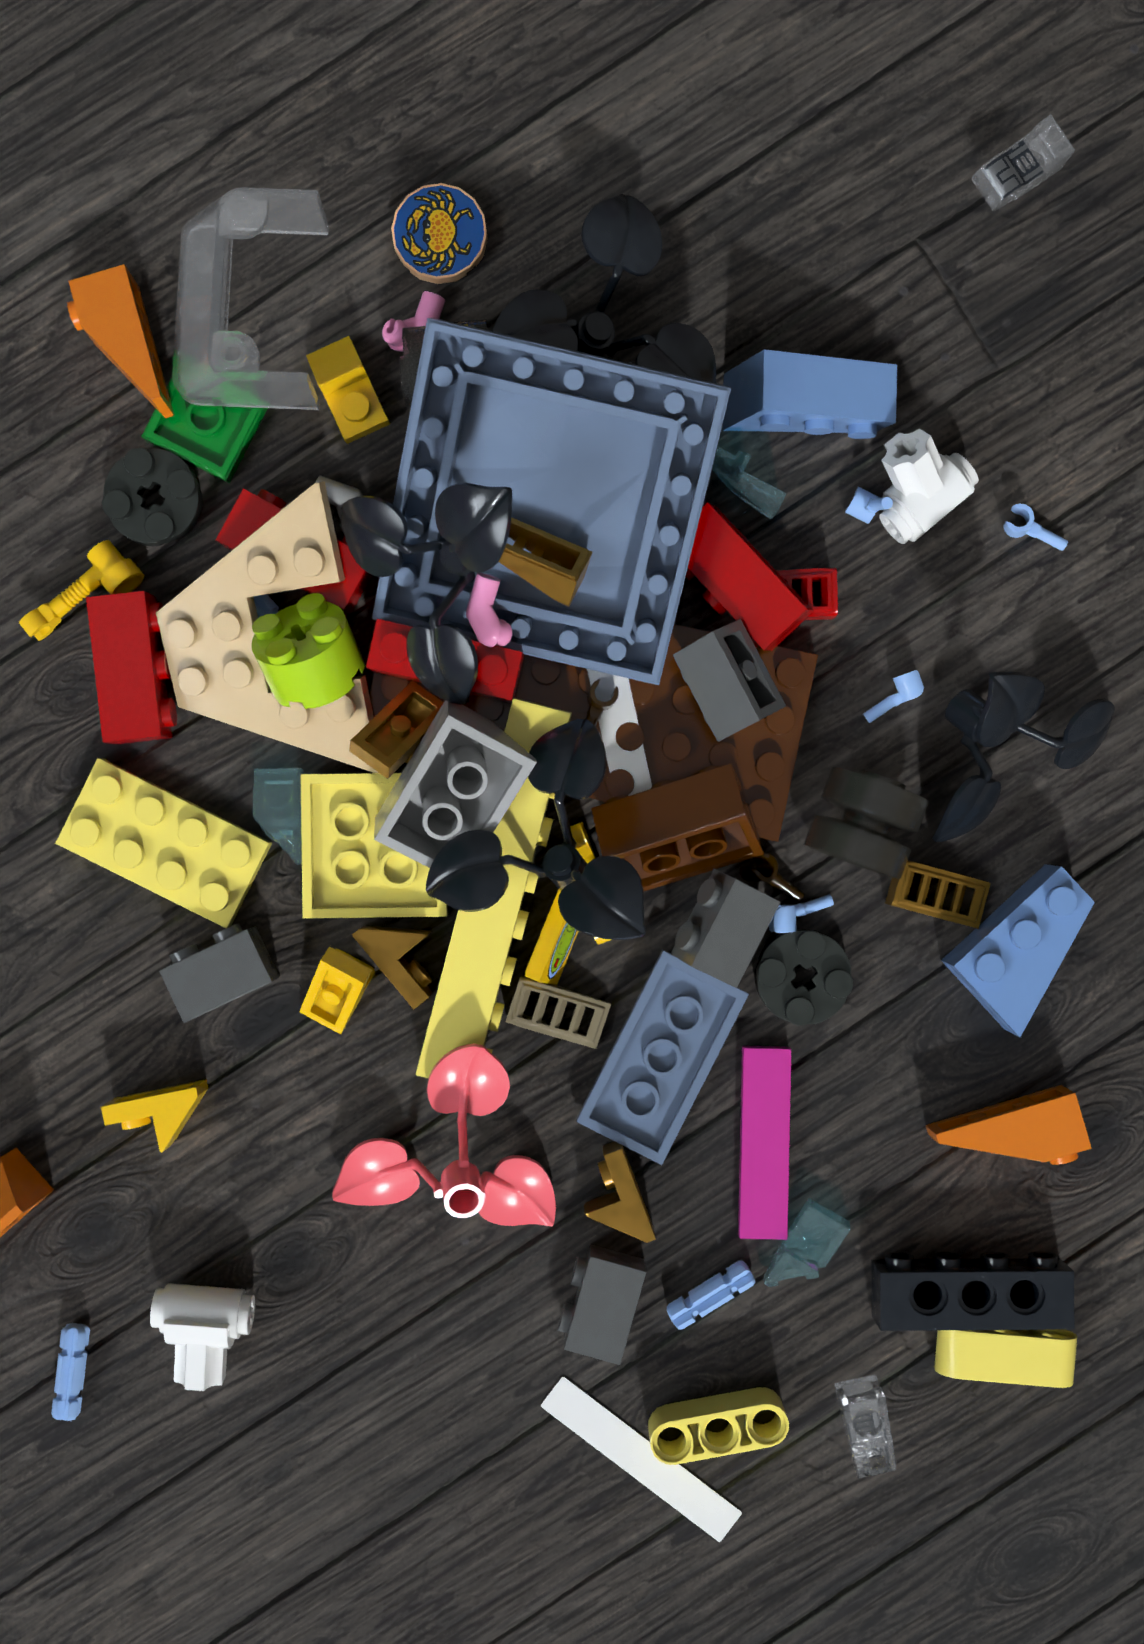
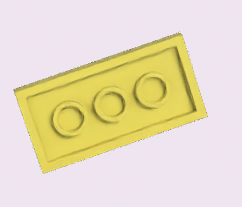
M97 758L55 844L224 928H229L272 842L103 758Z

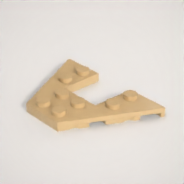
M325 481L314 483L157 611L156 616L179 708L373 773H378L349 751L350 740L374 718L365 675L353 677L355 686L343 697L332 703L317 708L304 709L302 702H289L290 707H286L275 699L251 647L254 637L252 625L258 618L253 596L337 583L345 580Z

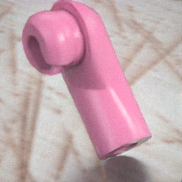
M424 291L415 317L403 321L390 319L385 323L382 329V336L385 342L388 343L391 349L400 352H406L423 345L427 318H440L445 299L435 293Z
M478 572L467 605L466 617L480 643L490 648L506 646L512 638V627L505 620H499L493 609L501 580L493 575Z

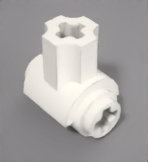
M918 429L909 434L899 432L884 445L887 453L882 462L893 485L883 493V497H890L893 505L891 508L885 509L879 518L885 529L896 541L901 544H905L908 540L915 542L974 492V485L979 481L978 475L972 465L962 455L958 453H953L950 456L939 454L931 435L923 430Z
M170 1283L165 1288H157L155 1290L151 1304L150 1324L152 1328H159L160 1333H164V1340L167 1344L175 1345L174 1382L183 1384L185 1390L205 1391L211 1386L223 1384L226 1377L227 1349L233 1346L234 1340L239 1339L241 1334L249 1335L251 1332L255 1311L254 1295L246 1294L245 1289Z

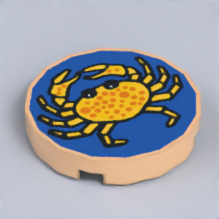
M444 183L424 185L408 194L396 209L391 227L394 249L403 265L420 280L435 284L456 282L465 277L466 273L472 270L475 265L477 266L482 260L488 240L485 217L476 200L461 188Z

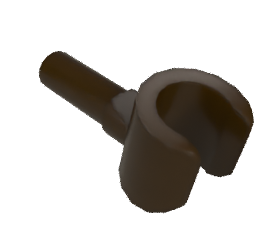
M601 679L594 681L587 695L590 707L587 711L586 719L594 726H596L598 719L601 718L603 711L611 708L619 695V690L616 686L611 695V700L607 702L598 700L595 696V689Z
M770 854L753 858L756 861V870L740 868L741 876L747 881L768 882L796 902L801 901L804 896L801 890L782 877L778 872L777 860Z

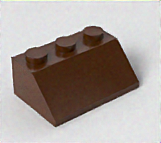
M732 763L724 766H708L700 770L696 775L677 781H662L653 785L649 790L631 796H615L608 799L605 804L591 808L602 856L620 857L632 864L642 880L644 891L764 855L741 783Z

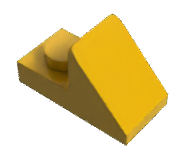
M350 336L306 355L316 382L347 444L390 425Z
M329 947L320 960L299 1012L342 1034L369 985L375 969L340 949Z
M207 1079L114 1098L101 1106L104 1125L121 1122L122 1130L133 1129L150 1124V1116H152L159 1150L163 1153L174 1143L208 1090Z

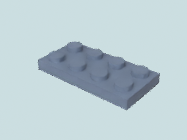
M662 949L576 1118V1122L662 1165L749 994L738 987L735 988L689 966Z

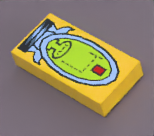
M559 889L525 970L526 977L539 983L554 985L558 984L579 932L572 928L560 913L558 898L561 891Z

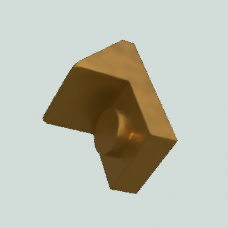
M412 680L350 740L349 751L388 779L404 762H409L444 702Z
M363 926L358 929L352 936L413 1010L429 998L432 991L427 985L432 982V979L415 959L408 963L403 955L430 934L431 931Z
M615 1141L603 1145L605 1160L598 1162V1167L607 1190L616 1187L617 1191L586 1202L584 1204V1214L593 1220L646 1243L656 1240L654 1227L623 1145Z

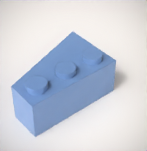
M764 349L724 373L723 385L731 387L723 420V431L805 432L812 435L848 433L850 438L868 439L876 437L877 431L896 423L897 364Z
M1045 864L979 925V929H974L941 961L1006 1031L1021 1037L1095 902L1062 866Z

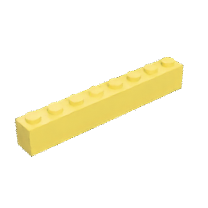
M513 698L504 732L529 753L533 744L542 735L570 722L572 712ZM528 777L493 833L501 841V856L513 855L533 863L537 845L546 847L554 819L545 817L549 798L554 799L555 793L546 794L539 792L531 784ZM505 865L504 867L509 876L508 887L496 904L476 912L458 910L416 1071L417 1076L429 1078L433 1067L445 1054L467 1044L485 1046L488 1031L498 1032L505 1004L498 1003L496 1000L500 985L510 986L517 958L510 957L508 954L512 939L522 940L529 912L520 909L525 892L532 894L535 892L538 876L535 873L512 865Z

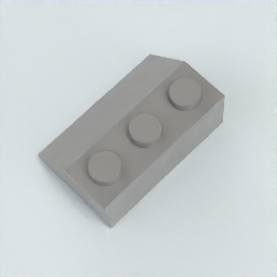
M445 700L376 815L374 840L430 868L439 851L457 835L471 830L494 832L537 763L536 759L490 719L464 705L454 704Z

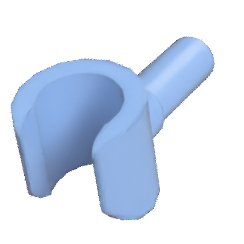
M858 487L845 513L869 524L877 511L891 508L893 501L890 497L880 498Z
M1021 503L1012 506L1011 511L1024 517L1026 525L1017 527L1005 521L1003 528L1007 535L1018 538L1027 534L1061 551L1065 549L1068 540L1034 522V512L1029 506Z
M917 670L893 678L898 693L886 697L863 713L869 723L894 706L897 707L899 704L915 699L922 694L924 685Z
M829 894L796 905H779L769 924V930L776 933L796 932V916H804L833 906L832 896Z

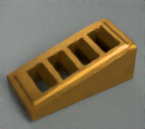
M511 517L508 537L515 542L513 546L506 543L499 562L552 599L569 607L585 577L593 552Z
M897 858L885 904L979 929L991 883ZM914 873L922 874L915 902L907 900ZM933 877L939 879L933 904L928 906L924 904ZM952 882L956 884L950 910L947 911L943 910L942 907L948 884ZM966 887L975 889L968 916L959 914Z

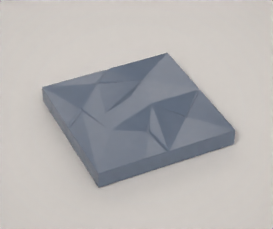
M427 318L393 505L403 514L407 522L408 531L404 542L418 544L437 541L443 538L436 525L435 508L439 495L447 487L458 483H471L488 487L512 488V518L590 550L593 553L585 577L569 607L552 599L500 562L493 568L481 572L493 575L501 580L493 609L499 620H505L512 627V638L503 648L521 651L525 655L659 685L731 387L441 319ZM508 537L507 543L513 546L515 541ZM440 550L411 555L402 553L403 563L400 570L391 576L379 578L372 619H381L412 627L416 625L430 626V616L460 577L457 574L448 572L443 567L440 560ZM474 581L465 586L442 616L441 625L453 624L463 630L471 640L479 642L466 617V609L474 585Z

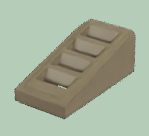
M521 974L505 1022L597 1049L611 1003L558 985L539 983ZM531 991L540 993L533 1017L524 1014ZM549 996L558 998L551 1023L542 1020ZM567 1002H572L576 1004L569 1028L560 1026ZM585 1007L595 1009L587 1034L578 1032Z

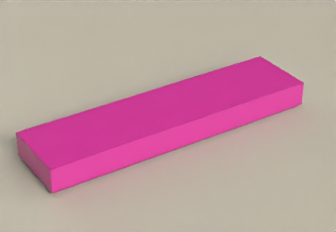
M742 1046L738 1235L740 1239L787 1240L791 1096L790 1047Z

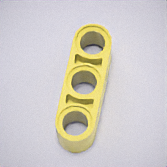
M1066 1329L938 1330L934 1370L943 1376L962 1380L1067 1388L1071 1387L1074 1381L1077 1335Z
M766 1387L665 1404L652 1412L648 1421L650 1447L653 1455L660 1462L667 1465H677L753 1451L780 1444L789 1431V1421L780 1397L775 1391ZM772 1410L776 1412L775 1417L768 1423L759 1424L753 1421L754 1416L759 1411ZM716 1418H722L729 1422L728 1426L721 1432H711L706 1429L707 1424ZM668 1427H675L682 1431L681 1436L673 1441L663 1440L659 1437V1434Z

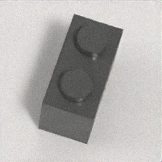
M741 619L712 631L673 654L684 681L688 684L706 723L711 728L718 742L786 707Z
M713 869L709 879L704 881L698 891L697 903L687 922L679 928L676 934L675 946L671 954L689 966L737 988L781 902L723 872Z
M237 923L212 935L216 942L213 946L199 951L195 943L169 955L173 964L159 972L183 1023L280 978L256 926L243 931L240 924Z
M592 1244L589 1245L586 1258L577 1257L570 1285L577 1287L573 1304L564 1303L558 1324V1331L564 1333V1350L617 1365L621 1364L646 1275L644 1259Z

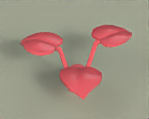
M478 1044L463 1045L445 1054L433 1067L427 1081L428 1100L432 1108L436 1112L443 1114L458 1112L459 1160L451 1162L443 1170L441 1182L434 1177L419 1159L407 1160V1151L398 1141L386 1138H373L359 1143L349 1152L343 1162L332 1192L333 1201L361 1206L394 1204L409 1198L417 1191L420 1185L419 1173L433 1188L434 1196L436 1198L443 1197L446 1211L454 1217L467 1218L479 1213L485 1220L503 1226L537 1224L552 1227L556 1214L553 1185L546 1170L536 1160L520 1155L507 1156L498 1162L493 1173L485 1171L481 1174V1177L478 1168L469 1162L467 1113L484 1116L496 1111L504 1104L510 1089L508 1073L503 1063L485 1046Z

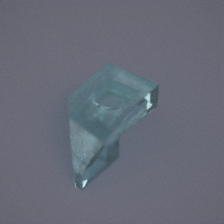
M717 446L712 470L718 478L745 503L773 519L787 493L744 472L751 455L738 451L735 456Z
M254 769L253 817L255 821L260 825L262 831L270 839H273L296 864H302L301 774H304L303 769Z
M808 1198L789 1228L787 1240L781 1242L764 1275V1284L769 1287L778 1286L780 1280L805 1275L807 1280L818 1278L819 1268L826 1267L849 1233L850 1221Z

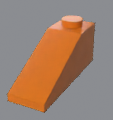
M125 264L68 281L73 301L67 302V307L77 331L84 330L102 353L164 418L174 416L140 288Z
M1062 1085L926 1125L928 1135L938 1144L1040 1162H1050L1052 1165L1072 1162L1078 1159L1079 1152L1092 1149L1076 1093Z

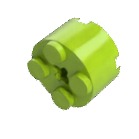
M312 593L305 595L297 604L284 608L275 614H265L257 618L252 625L254 632L251 645L252 652L275 699L283 706L290 707L289 702H302L304 709H310L332 703L343 697L355 686L352 678L358 669L363 673L365 667L364 659L344 612L339 606L326 602L322 594Z

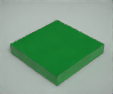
M184 352L167 385L174 416L164 418L155 409L141 437L154 446L169 451L182 460L230 484L272 398L270 395Z

